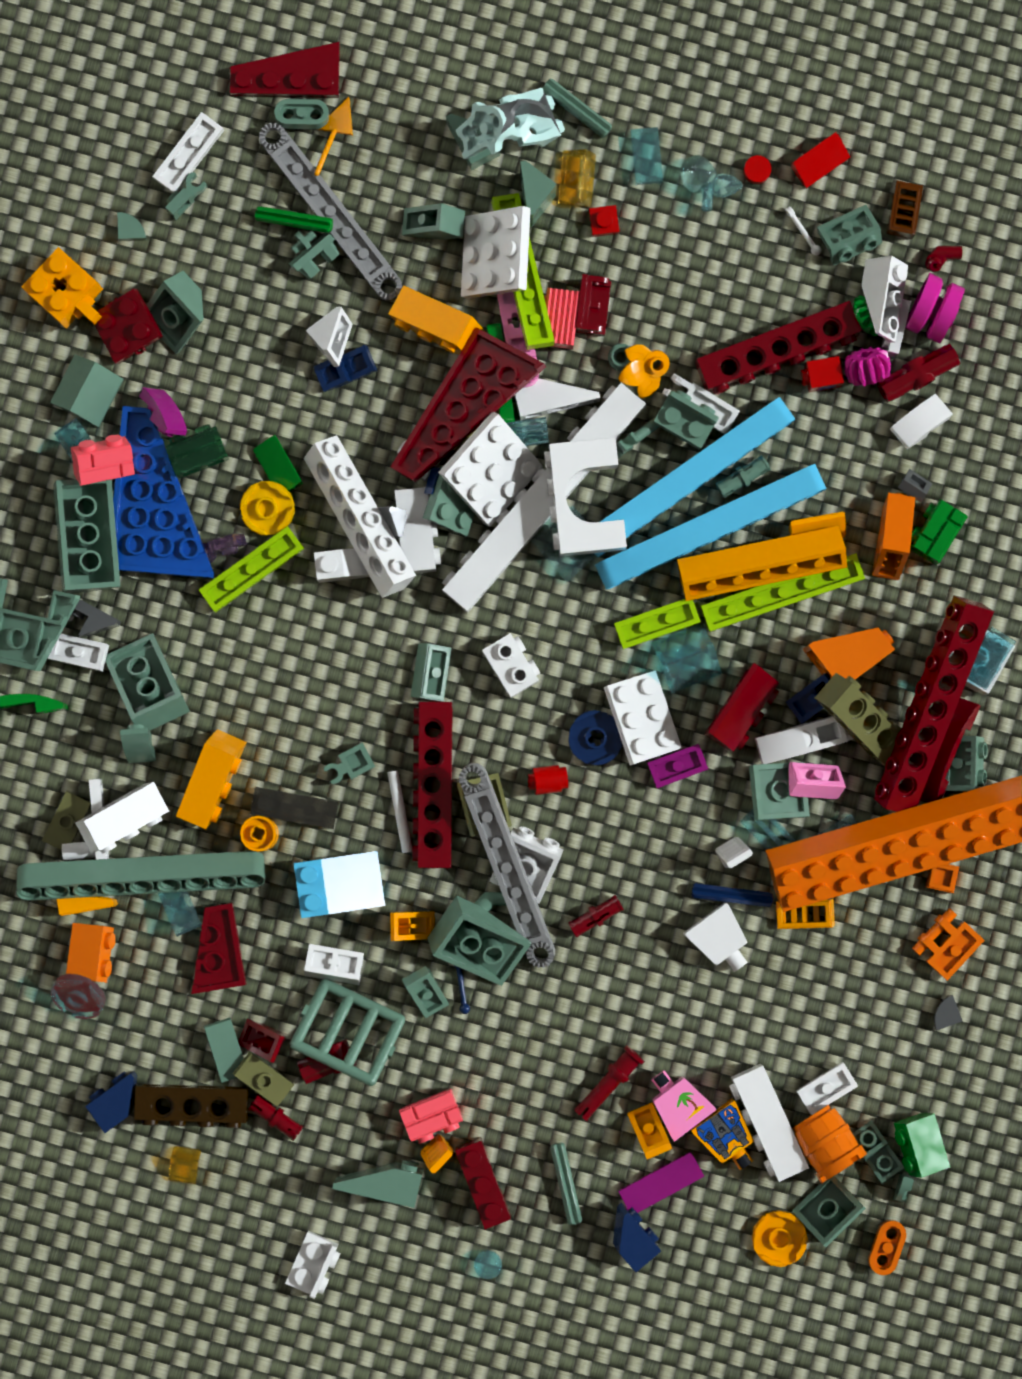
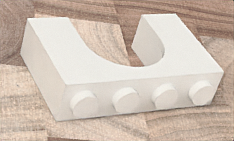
M616 437L549 444V451L544 452L545 467L551 468L552 479H547L548 496L554 495L555 506H550L551 523L557 524V533L552 534L554 550H559L560 557L626 550L624 520L586 522L572 513L566 501L567 487L577 475L587 471L616 469L618 467Z

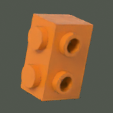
M73 923L66 975H80L91 981L107 983V979L112 971V963L110 961L111 949L114 948L116 940L113 933L114 927Z

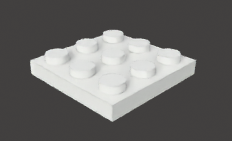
M519 206L465 216L461 297L470 299L526 290L530 208Z
M492 411L438 473L485 525L491 527L499 515L513 502L518 493L527 486L533 476L543 466L501 416Z

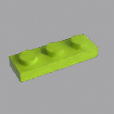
M682 599L614 623V627L621 647L624 650L696 625L701 621L694 601Z

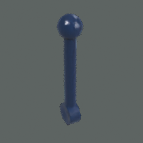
M455 966L461 999L459 1010L462 1014H468L470 1006L466 1002L462 968Z

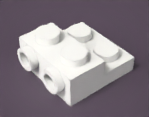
M521 826L519 829L513 827L511 831L513 841L537 903L540 904L561 858L563 849L559 848L560 844L554 839L545 838L543 841L534 837V832L527 827ZM493 872L489 882L499 886Z

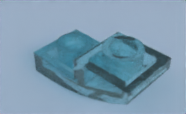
M992 626L982 641L968 679L987 690L1016 641Z

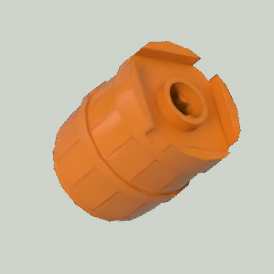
M829 1105L792 1128L804 1157H806L810 1165L817 1172L815 1175L821 1184L867 1155L863 1146L858 1144L848 1123L844 1121L835 1108L831 1109Z

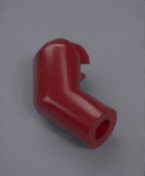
M962 246L935 247L926 258V268L931 272H938L947 259L961 260Z

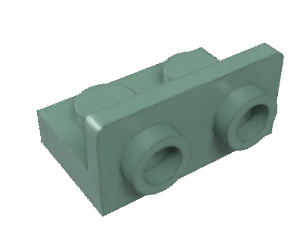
M867 205L817 227L820 238L830 252V259L833 265L847 262L852 257L865 251L873 250L882 244L881 227Z
M671 390L655 417L653 424L700 450L719 417L714 415L715 410L705 404L699 406L691 401L692 398L685 392L680 390L674 392Z
M962 737L945 778L949 781L945 791H970L986 786L987 772L984 770V759L987 757L988 747L987 743L984 742V737Z

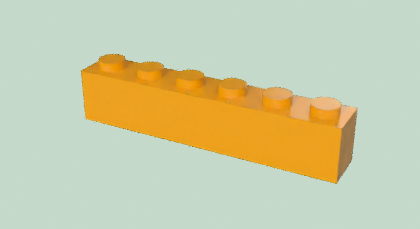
M838 525L677 559L685 600L690 601L847 568L846 547Z

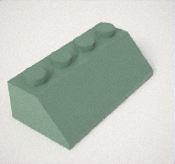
M77 479L56 480L53 489L62 592L81 593L121 587L112 479L80 486Z

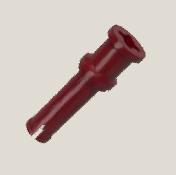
M628 1045L624 1047L625 1051L618 1060L608 1065L607 1069L609 1072L574 1109L580 1116L588 1107L582 1114V1118L585 1121L589 1120L621 1082L625 1083L629 1080L628 1076L639 1064L643 1065L645 1062Z

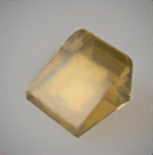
M175 1146L170 1158L168 1180L196 1184L201 1150Z

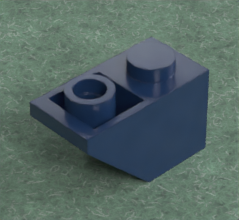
M124 1071L112 1080L114 1086L105 1092L101 1088L89 1097L92 1102L85 1107L104 1133L131 1115L137 1082L135 1071L129 1075Z
M621 1202L617 1206L613 1244L624 1260L637 1272L661 1252L656 1244L659 1238L649 1226L646 1229L642 1227L640 1222L643 1219L633 1207L628 1210Z

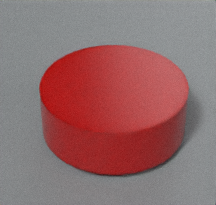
M760 155L750 157L744 166L745 178L752 184H762L767 181L771 174L769 160Z

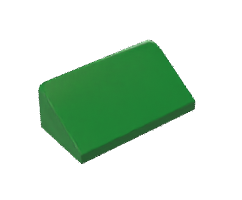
M276 435L271 436L253 449L270 481L282 484L289 492L303 484Z

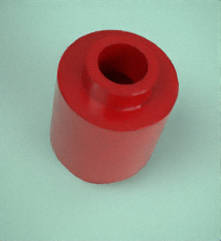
M559 765L532 768V774H527L529 790H534L535 795L562 792V789H568L566 767H559Z

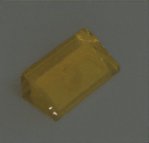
M587 149L563 151L559 205L591 207L596 162L595 153Z

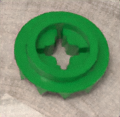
M860 295L854 299L853 311L855 317L866 333L876 337L878 334L875 333L865 296Z

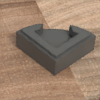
M953 995L944 998L935 1012L934 1027L936 1031L962 1022Z

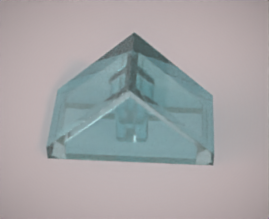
M77 418L54 433L71 460V447L78 446L84 440L93 441Z

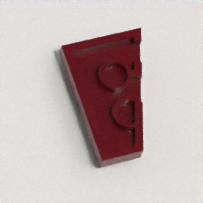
M233 903L205 907L191 994L247 985Z

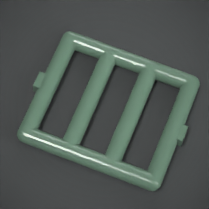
M322 979L309 1005H305L300 1015L302 1019L290 1042V1047L368 1086H373L376 1084L387 1059H391L396 1047H394V1044L405 1023V1017L331 980ZM327 992H330L342 998V1001L317 1049L303 1042ZM352 1004H355L368 1011L342 1061L328 1053ZM377 1016H380L393 1023L369 1073L353 1065Z

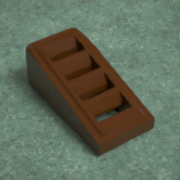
M896 181L886 234L908 239L914 238L923 185ZM901 189L916 192L915 197L900 194ZM899 200L914 202L913 207L899 204ZM897 210L912 212L911 216L897 214ZM897 219L910 222V225L906 226L896 224L895 222Z

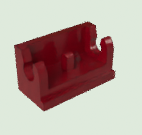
M582 274L575 333L605 336L611 289L609 278Z

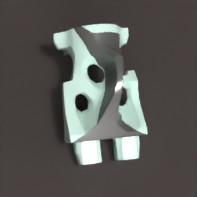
M538 88L525 93L510 94L499 99L500 104L485 105L481 102H475L472 104L471 116L456 129V133L463 141V159H468L487 148L491 154H496L502 149V142L506 139L517 141L519 147L538 144L542 148L560 137L565 128L561 120L554 118L552 110L555 103L552 96L545 95L543 88ZM478 127H480V132L482 133L480 136L477 134Z

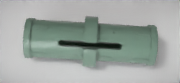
M761 455L744 467H737L734 473L715 483L721 496L726 498L743 486L748 487L751 485V481L771 469L766 459Z

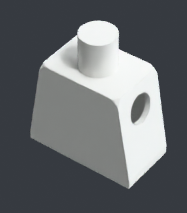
M726 902L683 933L716 966L726 960L735 972L747 963L739 951L747 943V940L730 906Z

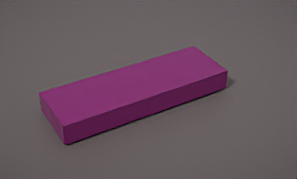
M690 1151L621 1188L618 1192L627 1209L629 1210L633 1207L638 1213L705 1176Z

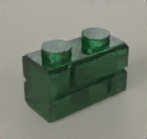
M210 424L203 425L195 429L196 434L188 437L177 435L169 439L170 444L165 445V448L178 479L230 460L216 426L211 428Z

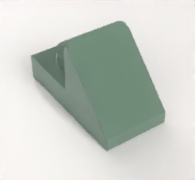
M426 966L402 979L406 989L425 1018L449 1005L433 974Z

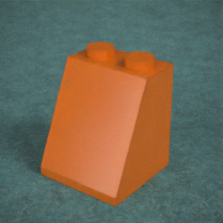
M878 627L814 641L804 647L803 651L822 675L827 673L832 678L837 673L845 679L851 676L856 680L893 652L895 648L892 646L894 640L885 629L881 631Z

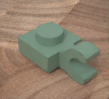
M191 172L186 177V188H183L180 192L175 191L166 201L167 205L165 208L168 214L175 220L192 205L196 196L203 193L207 188V184L204 181L198 187L192 185V181L197 177L195 172Z

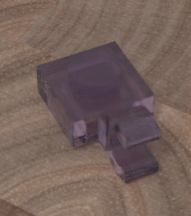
M230 534L208 543H203L210 563L214 562L219 552L222 553V556L232 555L238 552V547L247 545L244 534Z

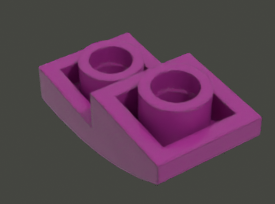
M143 387L139 397L148 404L147 408L153 411L150 420L158 427V431L170 437L174 434L186 436V424L172 398L164 390Z

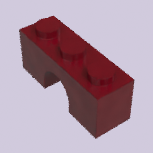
M480 1137L455 1147L456 1155L484 1229L511 1220V1214L502 1190L497 1183L482 1138Z

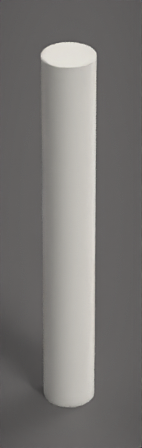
M398 770L387 772L402 853L412 852Z

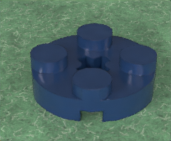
M596 710L585 712L576 718L570 728L568 738L570 749L574 756L585 764L596 766L606 764L613 760L622 748V741L614 717L606 712ZM593 730L597 734L602 733L604 736L600 740L601 745L599 746L588 741V738L591 737L590 732Z

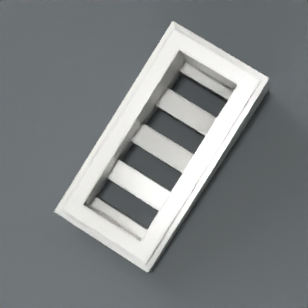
M734 837L715 849V853L725 868H733L753 854L751 849L739 837Z

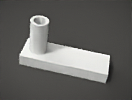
M102 779L89 780L92 813L105 806ZM85 842L62 844L63 860L96 857V860L109 859V851L103 854L101 851L90 852Z

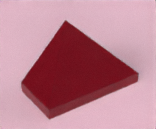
M247 1018L238 1043L243 1048L274 1063L287 1034Z

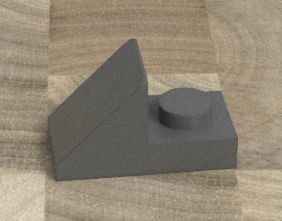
M79 600L72 613L82 620L85 615L88 616L78 635L81 638L119 627L121 624L120 620L82 600Z

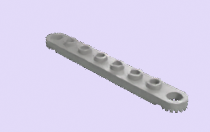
M269 123L262 127L259 139L266 152L314 214L333 219V229L330 234L375 293L382 300H395L402 289V282L386 259L320 174L319 176L314 175V166L285 129L277 123ZM268 132H279L281 134L279 142L276 144L266 142L265 137ZM385 280H393L396 283V289L394 292L387 294L381 290V284Z
M469 763L460 772L459 784H461L464 797L516 931L531 942L530 947L526 951L527 959H529V962L534 967L545 968V966H549L555 957V947L488 773L482 765ZM471 771L479 773L480 783L471 784L468 782L466 773ZM536 947H544L548 951L549 956L545 959H540L535 956L534 949Z

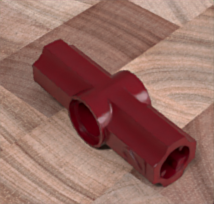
M950 343L944 345L925 357L922 355L909 361L901 367L902 369L885 378L883 382H877L879 391L887 403L911 390L916 391L936 380V377L961 364L959 356Z

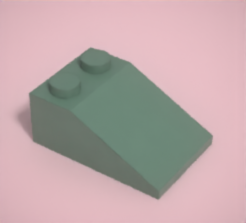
M153 633L107 654L105 662L133 724L144 725V728L152 730L190 712Z
M457 895L427 937L434 957L501 986L531 945L528 939L491 913Z
M403 1159L402 1163L395 1162L338 1176L333 1183L332 1189L415 1208L424 1168L418 1167V1162Z

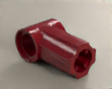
M347 1039L333 1044L328 1054L343 1061L350 1048ZM310 1057L297 1062L306 1084L332 1073L334 1075L341 1073Z

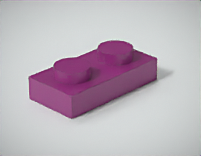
M699 744L647 763L656 789L708 770Z

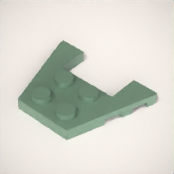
M0 578V663L41 671L78 604L80 595L53 590L48 618L3 608L8 580Z

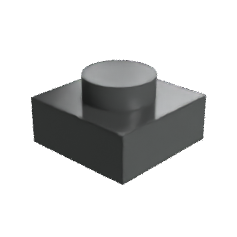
M909 469L898 488L903 490L905 495L915 497L916 500L922 502L932 483Z

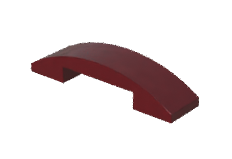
M962 698L959 699L920 800L929 803L942 799L949 783L945 778L965 730L970 731L980 709L979 704Z

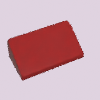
M835 132L795 160L791 165V169L807 189L847 161L850 155L840 136Z

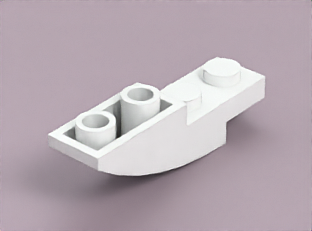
M830 716L754 739L761 764H768L842 744L853 738Z

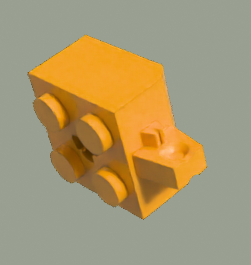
M59 247L21 286L35 302L66 329L76 318L80 319L83 315L94 325L102 318L92 305L95 303L94 299L103 288Z

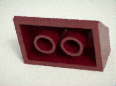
M753 663L750 665L704 735L731 753L736 748L741 750L749 739L746 732L752 725L756 728L764 716L761 710L766 702L771 705L778 695L779 691L775 688L779 682L757 664Z

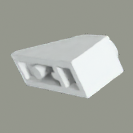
M538 379L533 386L523 387L514 395L521 421L597 403L600 401V394L592 390Z
M355 549L314 553L316 576L319 583L370 577Z

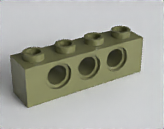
M835 673L816 695L815 699L873 759L885 766L887 759L892 754L896 736L901 731V728L893 721L887 720L889 715L879 706L875 707L873 705L876 701L865 691L860 692L861 685L851 676L845 679Z

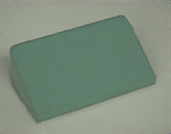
M429 643L418 644L411 697L444 702L452 648Z

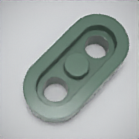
M284 99L278 102L274 109L277 124L286 129H320L329 121L328 107L321 100ZM286 114L293 115L290 119L284 118ZM315 114L320 115L318 119H312L311 117Z

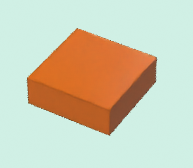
M946 864L929 869L925 887L954 894L959 866Z

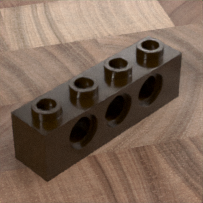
M138 1084L135 1086L134 1120H141L142 1125H158V1121H169L170 1126H186V1121L197 1122L199 1127H213L214 1122H223L227 1128H240L241 1123L248 1121L249 1087ZM160 1098H166L170 1101L171 1110L169 1112H161L158 1109L157 1103ZM187 1099H194L198 1102L199 1110L197 1113H189L186 1110L185 1102ZM215 1100L224 1101L227 1105L226 1113L217 1114L213 1110V1102Z

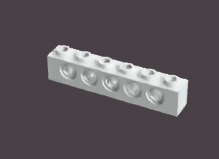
M336 435L314 443L304 457V460L379 594L384 598L404 590L416 574L338 436Z

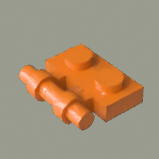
M950 908L943 915L939 914L934 921L936 923L926 933H922L917 938L919 941L912 947L919 956L928 948L933 954L926 962L947 981L985 941L965 921H962L955 928L951 922L957 914ZM945 930L949 936L938 946L934 940Z

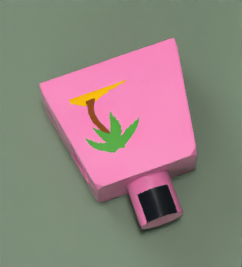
M663 1070L651 1080L660 1091L652 1101L674 1142L716 1111L713 1104L683 1076L673 1082L666 1071Z

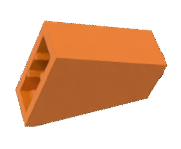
M888 492L882 510L872 576L893 580L900 579L910 554L915 497L907 496L903 493Z

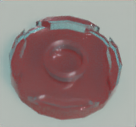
M78 974L59 976L55 980L50 993L53 1002L61 1011L66 1012L68 1010L73 1013V1017L78 1019L97 1017L103 1010L106 1002L104 991L99 985L89 978Z

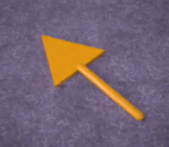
M349 97L329 115L328 123L324 127L317 129L331 133L315 169V176H319L336 133L353 136Z

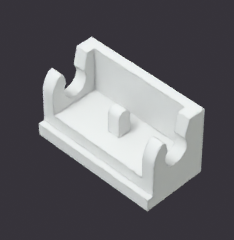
M309 944L304 968L305 976L359 985L364 953Z

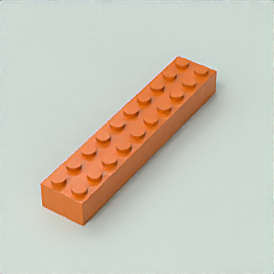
M1022 775L766 850L774 891L783 912L1021 843Z

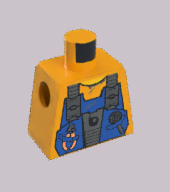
M733 1098L690 1129L721 1163L732 1158L739 1170L753 1162L745 1148L754 1141Z

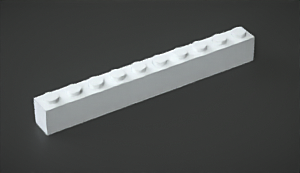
M620 383L617 388L612 385L602 397L606 401L599 408L594 406L585 416L587 423L581 429L577 426L567 439L572 442L616 437L617 441L642 412L646 403L623 383ZM541 467L531 479L534 484L527 491L523 488L513 500L517 504L509 512L505 509L496 519L498 526L492 532L487 530L478 540V543L481 544L474 553L470 550L462 558L460 563L463 566L457 573L451 571L443 580L442 584L445 585L442 589L443 593L466 613L472 609L550 518V506H555L554 495L548 496L547 479H552L551 468L544 470ZM590 471L577 475L569 483L566 490V499Z

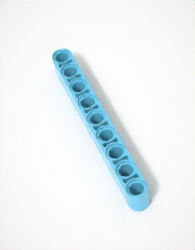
M780 397L775 399L600 522L624 520L626 538H628L796 419ZM606 552L594 553V554H595L596 557L598 558V557L602 556L603 554H605Z
M816 464L810 465L595 564V567L605 589H611L806 500L827 488Z

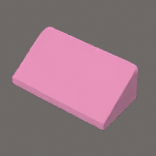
M789 763L790 796L838 799L846 788L840 768L837 765Z

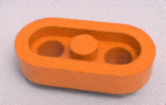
M889 1219L882 1222L878 1227L869 1253L868 1263L871 1269L879 1275L891 1274L898 1264L906 1240V1230L900 1222ZM889 1229H895L896 1231L893 1238L886 1236V1232ZM880 1255L887 1257L884 1264H878L877 1262Z

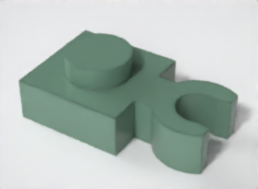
M362 742L339 754L341 763H330L324 767V771L336 769L338 776L330 782L331 784H337L346 773H348L352 780L376 766Z

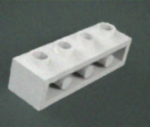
M760 1063L732 1076L733 1084L729 1085L730 1090L736 1101L739 1099L742 1101L745 1109L740 1112L746 1125H752L756 1135L752 1136L758 1152L764 1150L768 1160L763 1163L769 1176H775L780 1182L809 1169L764 1066Z

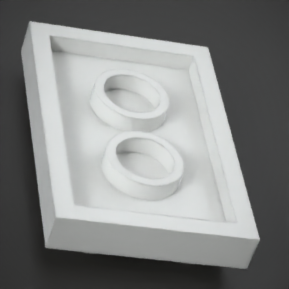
M656 670L603 687L629 765L682 748Z

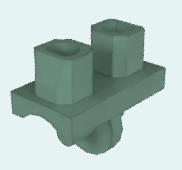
M312 230L305 236L299 231L296 232L294 236L298 242L291 249L296 254L302 248L305 250L288 264L293 270L299 271L307 279H311L320 271L312 261L316 255L320 253L327 263L339 255L333 243L335 239L330 233H323L310 244L317 237Z

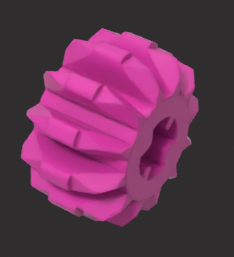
M861 348L860 351H853L851 355L845 358V375L848 382L854 386L863 385L865 387L870 384L874 385L877 382H883L885 378L890 376V357L887 351L882 350V348Z

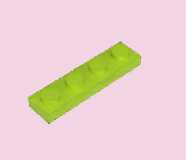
M287 526L200 588L199 591L216 613L299 554L304 548Z

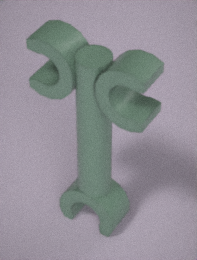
M655 417L616 444L618 459L659 428L653 424Z

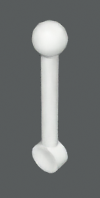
M790 206L785 209L786 214L793 220L810 245L811 253L815 256L819 255L821 247L815 245L796 217L794 210Z

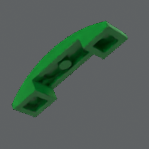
M34 694L0 696V709L35 704L36 713L40 714L68 710L67 704L46 696Z

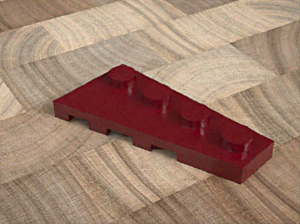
M340 42L230 66V95L339 98Z

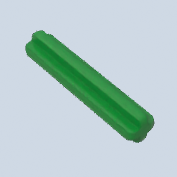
M258 206L255 210V220L325 233H330L333 229L332 218Z

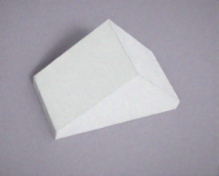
M342 307L334 308L306 330L317 348L334 367H339L353 325Z

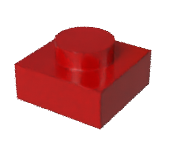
M616 205L589 208L592 237L619 234Z

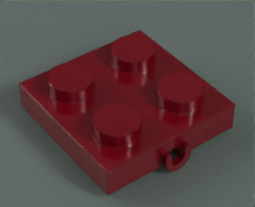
M135 288L119 298H114V301L108 302V305L97 311L102 318L95 324V327L115 364H120L134 354L140 355L144 353L147 346L163 337L139 290Z

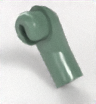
M485 892L474 902V904L479 905L488 912L494 905L507 906L502 892Z

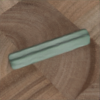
M550 78L544 84L543 90L546 95H551L555 102L602 138L609 134L612 125L554 79Z
M563 1142L552 1144L550 1149L567 1222L569 1225H575L582 1222V1216L566 1147Z

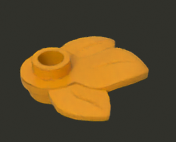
M641 344L630 346L625 349V354L630 362L623 368L618 380L629 386H637L638 396L645 398L652 395L659 388L661 376L668 371L670 361L663 351H650ZM656 360H660V366L654 369L653 363Z

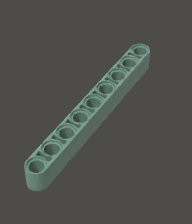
M256 851L28 863L17 868L16 895L23 900H46L255 888L265 883L264 855Z

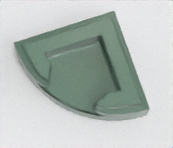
M117 212L119 241L147 240L144 228L135 217L127 213Z
M902 1173L899 1174L893 1200L902 1203L907 1200V1191H911L914 1182L912 1177Z

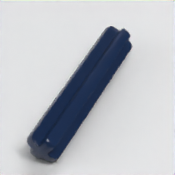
M698 883L692 886L691 895L693 898L771 907L773 904V894L770 892Z

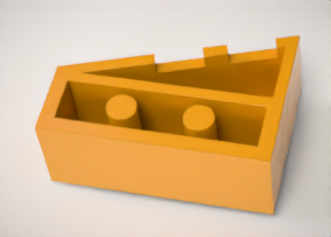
M404 285L388 313L395 321L394 325L405 332L411 330L417 333L419 338L429 343L434 342L443 349L457 355L461 353L476 327L486 332L473 316Z
M218 729L204 743L176 817L204 829H207L212 822L216 823L222 812V808L219 805L222 798L226 799L230 792L232 784L229 782L232 775H236L242 762L240 757L247 744L246 741Z

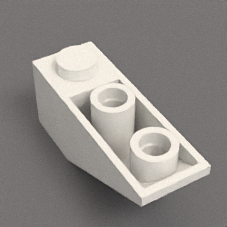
M892 255L866 259L861 285L875 333L891 343H896L908 265Z

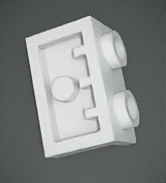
M308 1231L285 1284L310 1294V1298L315 1299L317 1293L323 1295L329 1281L325 1277L328 1267L334 1269L341 1254L336 1251L338 1243Z

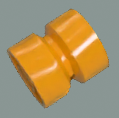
M253 816L247 819L241 827V841L252 851H267L274 847L278 841V826L269 817Z

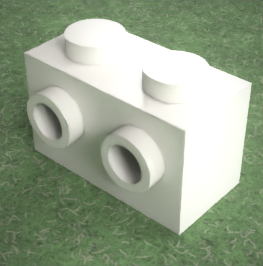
M511 633L482 650L510 699L539 682L537 675L540 674L534 661H527L522 653L526 648L519 636L513 638Z

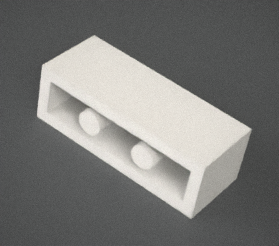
M426 487L395 490L396 508L406 510L407 512L403 536L399 538L400 548L415 574L436 572V565L441 564L440 549L434 548L433 538L438 537L437 524L423 519L430 495L424 493Z
M151 782L139 786L75 822L90 852L101 851L103 854L117 846L115 842L119 839L124 838L128 840L138 835L140 827L144 825L151 827L163 820L161 815L169 810L155 783Z

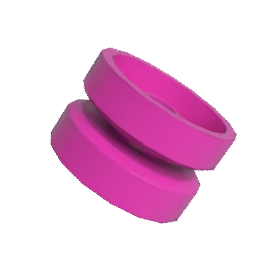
M929 273L913 304L905 329L918 334L923 330L927 321L930 320L926 331L927 338L940 344L956 318L965 288L951 283L946 287L942 296H939L943 280L941 277Z

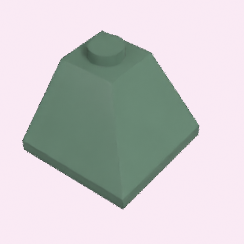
M181 271L163 281L147 303V307L163 335L161 339L175 354H178L204 320L202 290L184 271Z

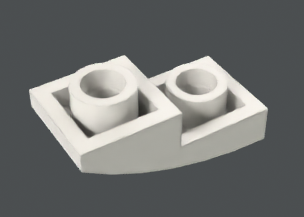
M934 394L896 422L890 430L903 446L909 449L926 438L932 430L949 420L953 413Z

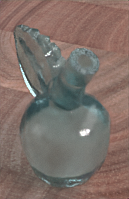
M701 155L687 158L680 168L681 178L685 187L691 193L702 194V210L706 212L712 211L713 195L720 198L729 197L743 187L742 182L734 176L728 174L717 175L714 166Z

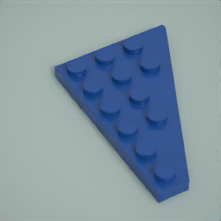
M123 406L120 436H125L132 447L135 474L115 479L113 503L119 571L214 579L213 569L162 435L158 431V427L150 420L153 412L148 408Z

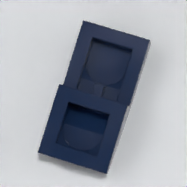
M366 345L344 354L339 367H334L329 360L313 367L323 392L341 387L378 371Z

